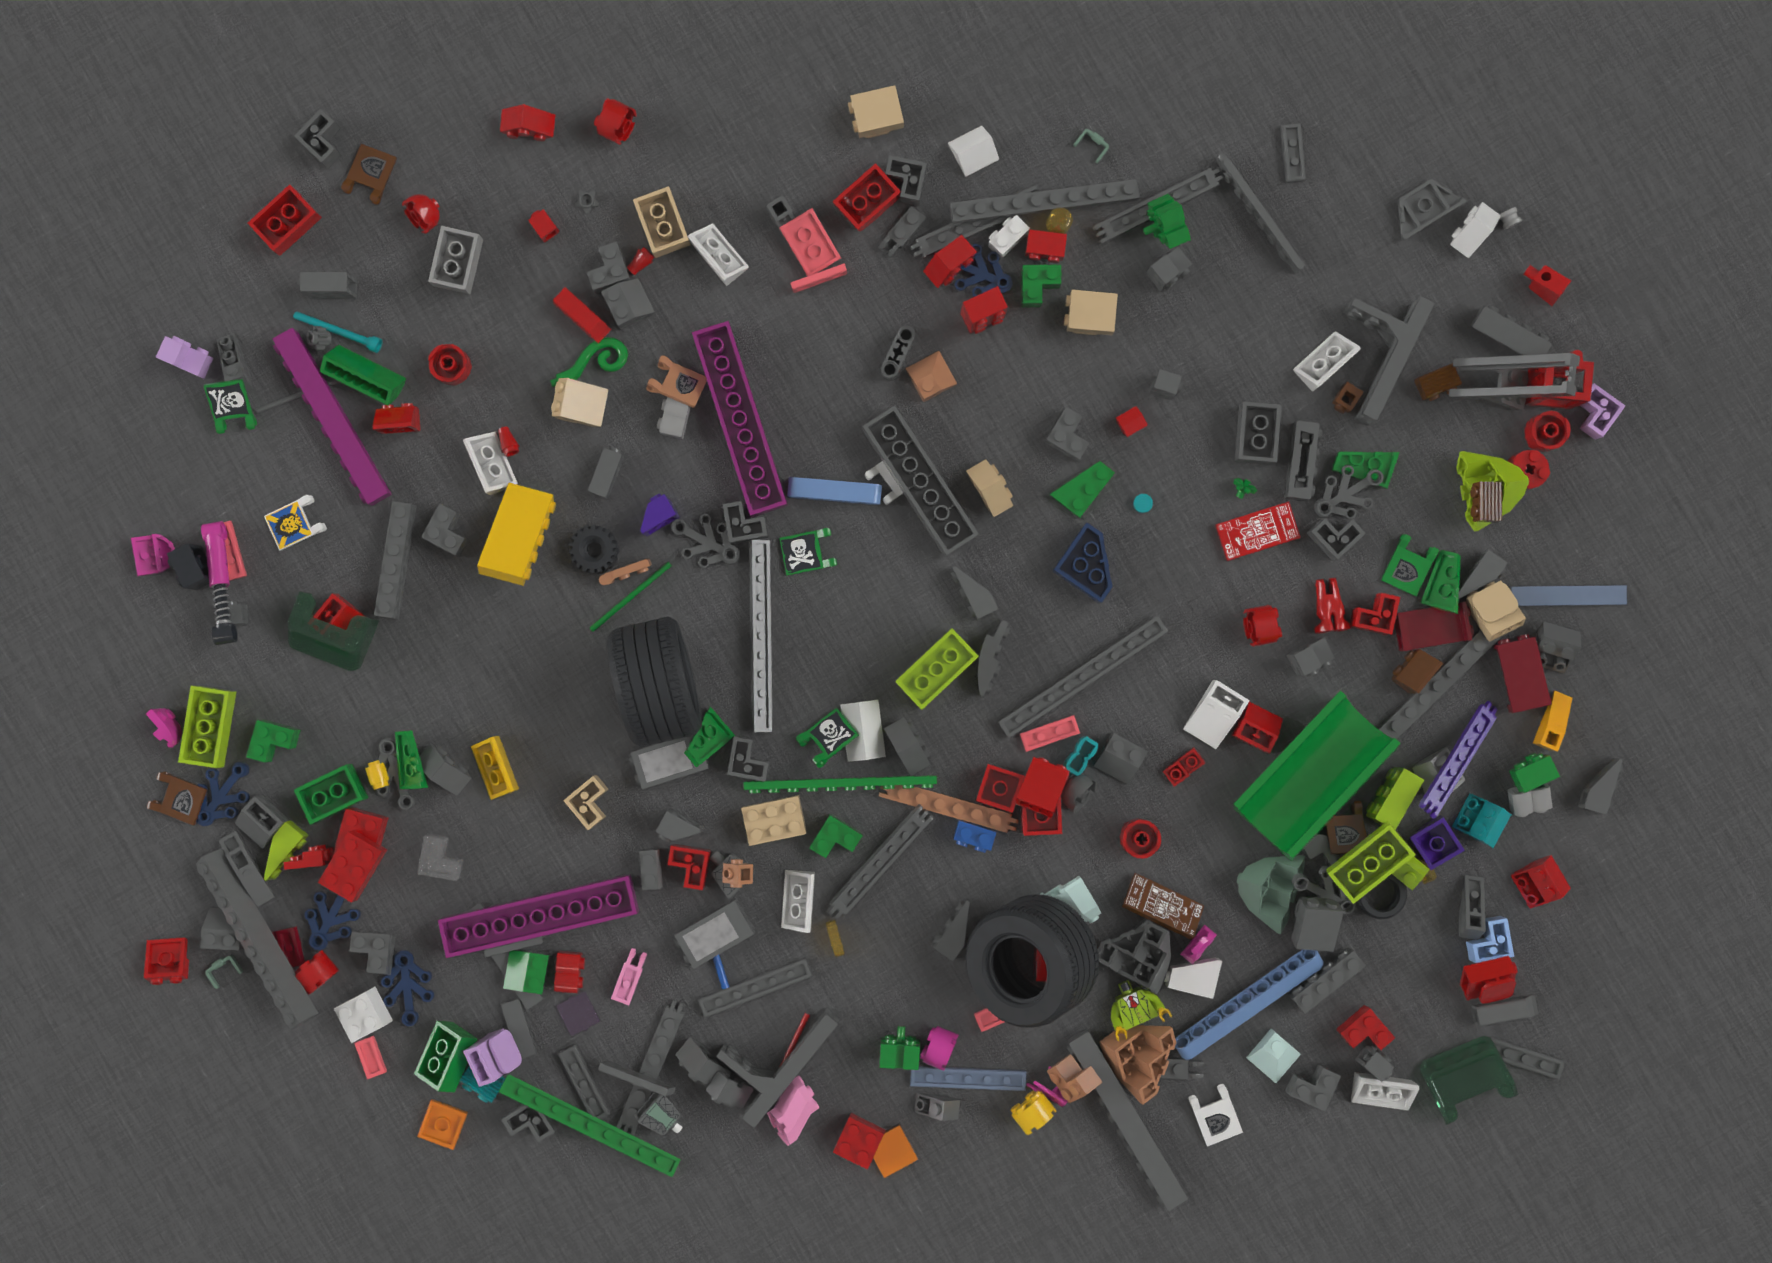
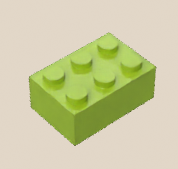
M1401 767L1391 768L1385 776L1387 780L1384 785H1380L1377 789L1376 799L1374 802H1370L1366 809V817L1380 825L1388 821L1395 830L1424 782V779Z

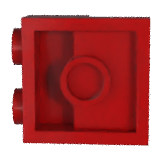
M326 844L308 847V851L292 856L289 861L283 862L284 870L327 865L332 859L335 848H326Z
M188 939L147 940L144 979L152 985H161L163 981L170 980V983L178 984L182 983V979H188Z

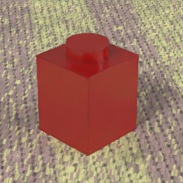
M544 209L534 212L528 220L544 243L560 232Z

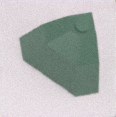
M1297 855L1292 862L1286 856L1263 858L1246 866L1243 873H1239L1237 877V884H1239L1238 893L1247 908L1278 934L1282 933L1288 923L1290 902L1294 903L1298 892L1292 884V878L1295 874L1304 873L1305 856Z

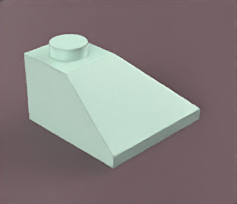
M1270 1029L1246 1058L1277 1083L1301 1054L1275 1031Z

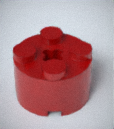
M607 98L604 101L601 114L597 115L594 120L597 133L621 145L620 141L625 142L633 131L635 123L632 120L633 116H637L636 110L615 99Z
M454 344L438 345L429 355L428 361L431 374L444 384L456 386L464 382L471 372L472 364L469 356ZM448 362L452 363L451 367L447 365Z
M1546 411L1532 417L1527 421L1525 427V439L1529 447L1540 452H1548L1561 447L1570 436L1571 428L1569 421L1557 411Z
M1526 450L1508 459V462L1520 467L1524 474L1528 476L1529 484L1526 490L1541 486L1550 476L1549 463L1545 456L1537 450Z
M1264 605L1244 610V613H1247V617L1243 618L1244 631L1247 639L1252 640L1253 643H1250L1252 647L1275 643L1278 641V638L1282 637V630L1277 622L1279 614L1276 607L1272 608L1270 605Z
M1136 818L1124 824L1120 833V842L1123 849L1133 857L1140 859L1149 858L1160 848L1161 833L1152 822ZM1140 834L1145 837L1144 840H1141V843L1136 840V837H1139Z
M321 950L295 971V977L302 984L306 993L310 995L340 970L328 955Z

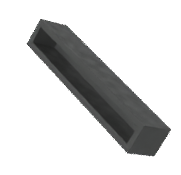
M392 501L374 612L375 616L399 619L417 509L415 505Z

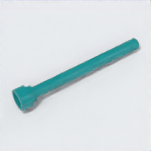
M297 311L293 315L294 319L313 326H322L326 328V331L362 343L372 352L378 353L382 347L383 340L376 336L367 338Z

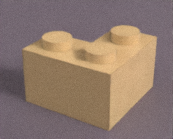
M985 459L966 471L993 517L1013 506L1010 499L1013 496L1010 490L1004 487L1007 483L1001 474L998 476L999 472L994 464L990 465Z
M594 775L563 801L585 828L590 830L606 817L594 801L609 789L597 775Z

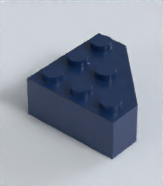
M1086 522L1052 572L1099 604L1103 602L1113 586L1109 573L1103 533Z

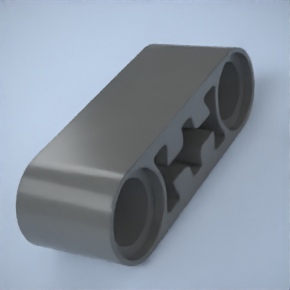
M903 326L898 330L882 364L881 374L888 381L896 379L914 342L915 332L910 326ZM909 332L912 337L909 340H903L901 334ZM901 344L903 346L901 349L902 355H899L896 362H894V351L897 352ZM892 366L895 368V373L887 375L884 371L885 368Z

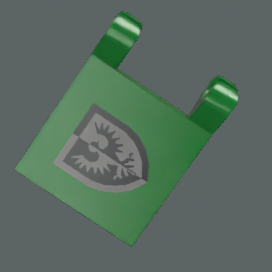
M1402 534L1381 581L1417 596L1439 550L1435 547H1430L1425 558L1405 549L1411 537L1407 534Z

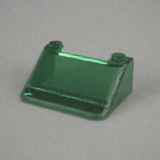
M1487 1036L1478 1037L1423 1061L1420 1066L1422 1076L1446 1125L1453 1123L1458 1117L1456 1104L1496 1088L1498 1093L1504 1098H1512L1518 1095L1517 1087L1494 1042Z

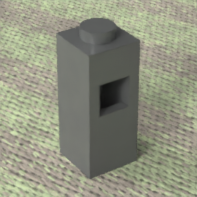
M610 447L609 450L603 448L588 492L609 499L624 456L620 454L621 450Z

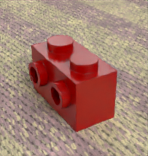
M1029 229L1025 256H1028L1030 260L1048 259V262L1052 263L1063 261L1067 234Z

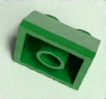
M515 950L510 951L503 989L542 994L549 955Z

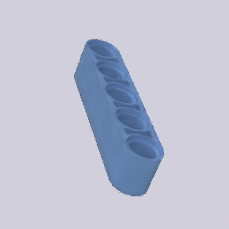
M789 477L787 497L880 505L882 485Z

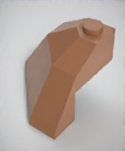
M1137 1025L1126 1030L1127 1039L1121 1033L1118 1035L1119 1041H1117L1116 1031H1113L1099 1042L1103 1056L1115 1076L1142 1105L1158 1093L1160 1088L1158 1082L1161 1075H1165L1169 1064L1167 1058L1170 1050H1174L1176 1046L1173 1028L1170 1026Z

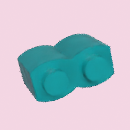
M1087 736L1081 737L1075 745L1074 752L1065 760L1064 767L1076 776L1082 774L1087 767L1088 760L1095 755L1098 743Z

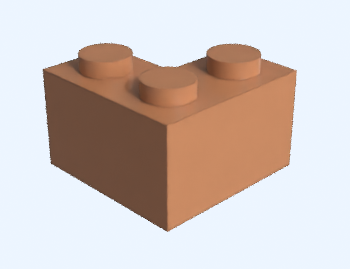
M1071 1054L1047 1070L1051 1081L1057 1085L1062 1097L1068 1103L1086 1096L1102 1083L1092 1066L1082 1070Z

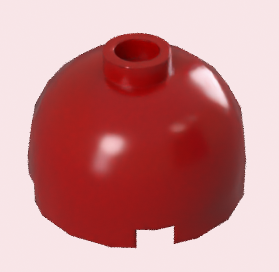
M415 194L402 202V206L406 205L407 208L404 210L406 216L417 229L419 226L423 229V234H427L438 224L440 219L439 204L434 198H429L423 194Z

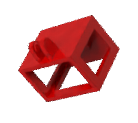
M1580 350L1570 352L1580 356L1579 366L1576 367V374L1584 371L1582 392H1576L1575 396L1526 398L1525 405L1572 409L1590 402L1594 362L1583 361V353ZM1569 367L1528 368L1529 381L1527 386L1553 385V377L1565 378V381H1568L1565 371H1569Z

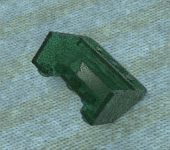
M300 591L288 619V643L290 647L345 670H358L364 661L379 620L357 615L350 620L347 630L312 617L316 601L311 593Z

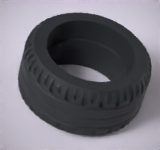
M1391 874L1387 879L1393 884L1394 897L1387 907L1383 909L1370 907L1365 895L1355 903L1364 914L1372 918H1392L1405 906L1407 900L1406 885Z

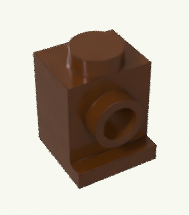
M1349 382L1344 383L1332 402L1335 405L1334 409L1342 414L1351 412L1363 391ZM1343 397L1347 398V403L1342 401Z

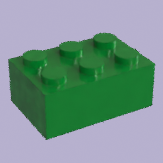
M346 764L294 789L310 825L329 818L369 798L353 764Z
M436 1021L414 1075L438 1092H455L468 1063L463 1051L476 1043L478 1039L454 1022Z

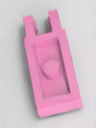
M633 948L623 965L611 999L626 1005L631 1003L647 957V953L643 952L638 966L631 964L636 954V949Z

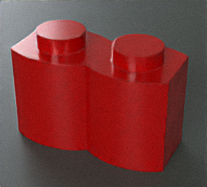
M559 951L557 953L554 991L578 993L579 988H583L584 977L580 976L581 969L585 968V958H582L581 952Z

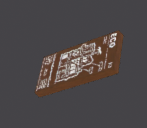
M1134 873L1122 904L1123 908L1190 940L1195 936L1204 909V905L1137 873Z

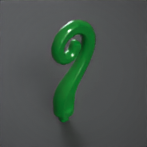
M609 337L603 338L599 344L596 341L592 342L584 349L570 369L557 373V378L550 380L552 387L556 386L560 378L578 380L591 357L603 348H614L618 352V359L613 364L607 363L606 359L611 353L609 350H604L598 356L599 366L607 372L620 370L627 362L628 351L626 346L618 339Z

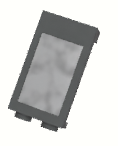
M693 736L662 742L630 752L631 757H629L631 767H635L637 775H635L637 786H641L642 789L708 769L710 766L708 760H706L696 768L684 754Z
M734 899L724 907L684 930L677 932L674 935V942L679 950L682 948L686 964L688 966L691 965L694 969L754 935L755 931L737 899Z

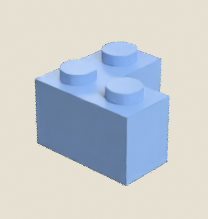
M1505 917L1485 918V938L1466 941L1469 960L1474 963L1504 956L1514 957L1508 920Z

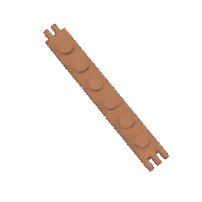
M895 785V789H883L887 791V794L879 792L878 795L879 797L914 807L920 804L923 806V809L1006 833L1008 829L1016 831L1017 827L1011 826L1010 822L1018 824L1019 821L1012 818L1010 813L916 786L903 789L902 785Z

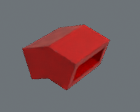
M1137 406L1116 417V423L1126 437L1148 425Z

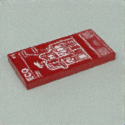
M1289 502L1215 525L1226 561L1301 538Z

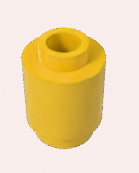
M379 760L368 763L369 767L365 768L370 786H373L374 790L388 786L389 777L385 764L380 763Z

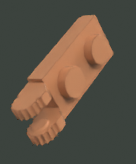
M647 558L607 572L604 575L602 574L598 580L602 585H609L614 583L617 577H619V580L631 577L629 574L631 572L637 571V574L648 571V566L652 564L650 559Z

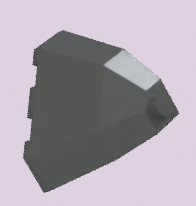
M1150 923L1141 929L1131 930L1117 938L1102 941L1097 950L1099 953V963L1149 991L1158 994L1165 980L1171 959L1170 933L1168 930Z

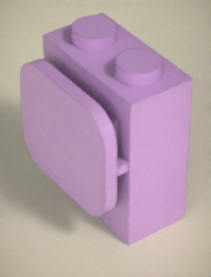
M504 1028L487 1034L463 1051L479 1087L495 1082L504 1074L510 1073L522 1061L510 1031L504 1030Z

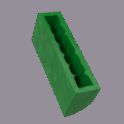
M337 345L323 356L320 368L321 373L386 405L391 404L398 397L407 379L341 345Z

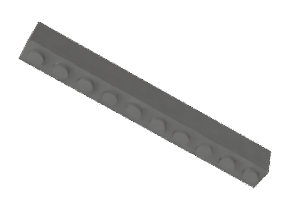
M223 848L202 856L196 863L197 870L206 881L208 890L214 895L218 907L225 914L226 921L233 928L237 940L244 947L246 956L251 959L256 973L260 975L264 982L265 989L270 992L275 1006L281 1011L285 1023L293 1030L311 1021L318 1014L315 1006L302 984L295 977L296 974L254 901L233 870Z
M1087 1028L1067 1040L1069 1043L1067 1049L1073 1057L1076 1055L1080 1068L1084 1070L1092 1066L1101 1079L1102 1083L1095 1088L1099 1094L1096 1098L1102 1107L1106 1105L1109 1110L1106 1113L1112 1124L1116 1122L1119 1127L1116 1130L1121 1140L1126 1139L1129 1145L1126 1148L1130 1155L1137 1157L1139 1162L1136 1165L1142 1174H1147L1149 1179L1146 1182L1151 1190L1156 1189L1159 1194L1156 1198L1161 1207L1166 1206L1167 1210L1170 1211L1187 1201L1188 1198Z

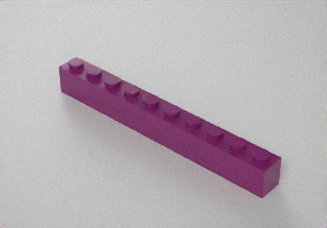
M292 327L272 338L275 343L273 347L276 353L284 358L285 361L282 362L288 372H292L294 384L303 391L302 398L307 405H311L313 409L311 413L315 420L321 422L323 426L321 427L322 433L326 438H330L332 442L330 446L334 453L340 455L342 459L340 464L345 471L348 470L351 474L349 479L354 487L359 488L361 492L359 497L363 503L373 506L391 496L390 490L298 331Z

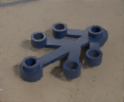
M973 244V248H979V252L974 255L978 268L969 265L966 268L962 266L960 269L975 276L956 280L955 289L963 291L966 287L986 280L992 284L983 288L980 286L975 287L972 291L973 297L977 296L974 293L975 290H980L981 293H984L997 286L1001 293L1008 292L1012 288L1013 282L1009 275L1003 274L999 264V254L997 252H990L987 258L988 262L993 266L995 275L987 270L981 254V246ZM995 255L997 260H990V256ZM1005 280L1007 284L1001 286L999 282ZM962 282L964 284V287L959 288L957 286V283Z
M238 762L233 765L232 774L220 790L218 783L219 771L215 768L206 771L205 776L210 781L212 801L208 805L205 794L196 821L199 825L209 826L217 818H235L238 815L236 807H228L226 810L221 811L215 810L219 804L245 803L250 799V795L246 791L227 795L239 778L248 775L249 766L246 763ZM237 767L242 769L240 774L236 771ZM211 771L215 773L213 778L210 776ZM198 784V786L206 788L208 791V788L205 784ZM242 793L246 796L244 801L240 798ZM230 809L234 810L233 816L229 814ZM203 813L207 814L206 820L202 818Z
M323 891L315 893L313 899L318 905L323 921L321 928L319 929L316 921L318 916L316 909L306 910L304 916L308 920L312 932L309 937V945L314 950H322L327 947L329 941L347 938L352 934L349 926H343L339 931L327 934L331 926L349 920L356 921L360 918L361 913L358 909H352L348 913L336 917L345 898L338 895L328 912L325 902L327 899L326 893ZM318 894L323 896L322 901L318 900ZM309 911H312L314 913L313 918L309 917ZM353 911L357 913L356 918L351 916ZM343 929H347V930H348V934H347V935H344V934L342 933V930H343ZM317 937L322 939L321 944L317 943Z
M403 950L394 957L395 966L391 970V975H386L381 979L382 986L388 988L393 985L394 978L401 971L402 979L392 992L384 997L383 1002L387 1007L393 1006L396 1003V998L403 990L406 1012L402 1015L401 1020L405 1026H413L417 1023L419 1016L414 1011L412 990L419 994L424 1002L433 1000L434 992L426 990L410 977V971L419 976L420 981L423 983H427L432 979V973L421 969L414 963L413 955L409 951ZM403 956L407 958V963L402 962ZM424 973L428 974V980L423 979ZM385 978L390 979L389 985L385 983ZM425 993H430L431 998L427 999ZM388 997L392 998V1004L387 1002ZM409 1014L414 1016L413 1021L408 1019Z

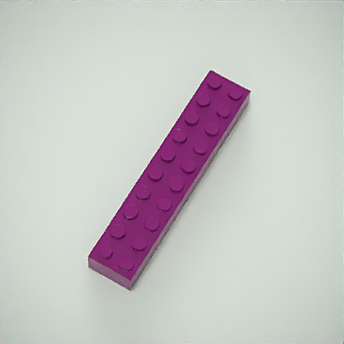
M729 321L692 332L750 516L755 517L788 506Z
M631 874L442 917L438 920L445 955L446 958L635 915L639 912L632 877Z

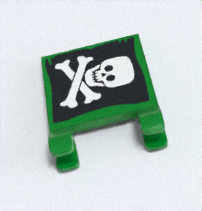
M829 528L779 538L787 576L837 566L835 558L822 559L819 538L831 536Z

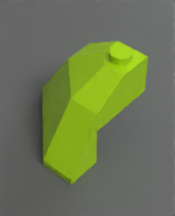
M1465 451L1459 453L1456 468L1457 474H1460L1463 481L1460 490L1462 501L1466 500L1467 503L1465 517L1471 528L1476 532L1490 523L1472 521L1473 517L1470 510L1473 506V498L1470 495L1473 483L1481 481L1502 482V516H1504L1525 495L1529 479L1520 467L1502 458Z

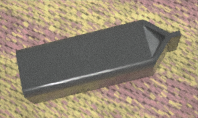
M1535 995L1520 996L1471 1006L1474 1023L1478 1026L1538 1015Z

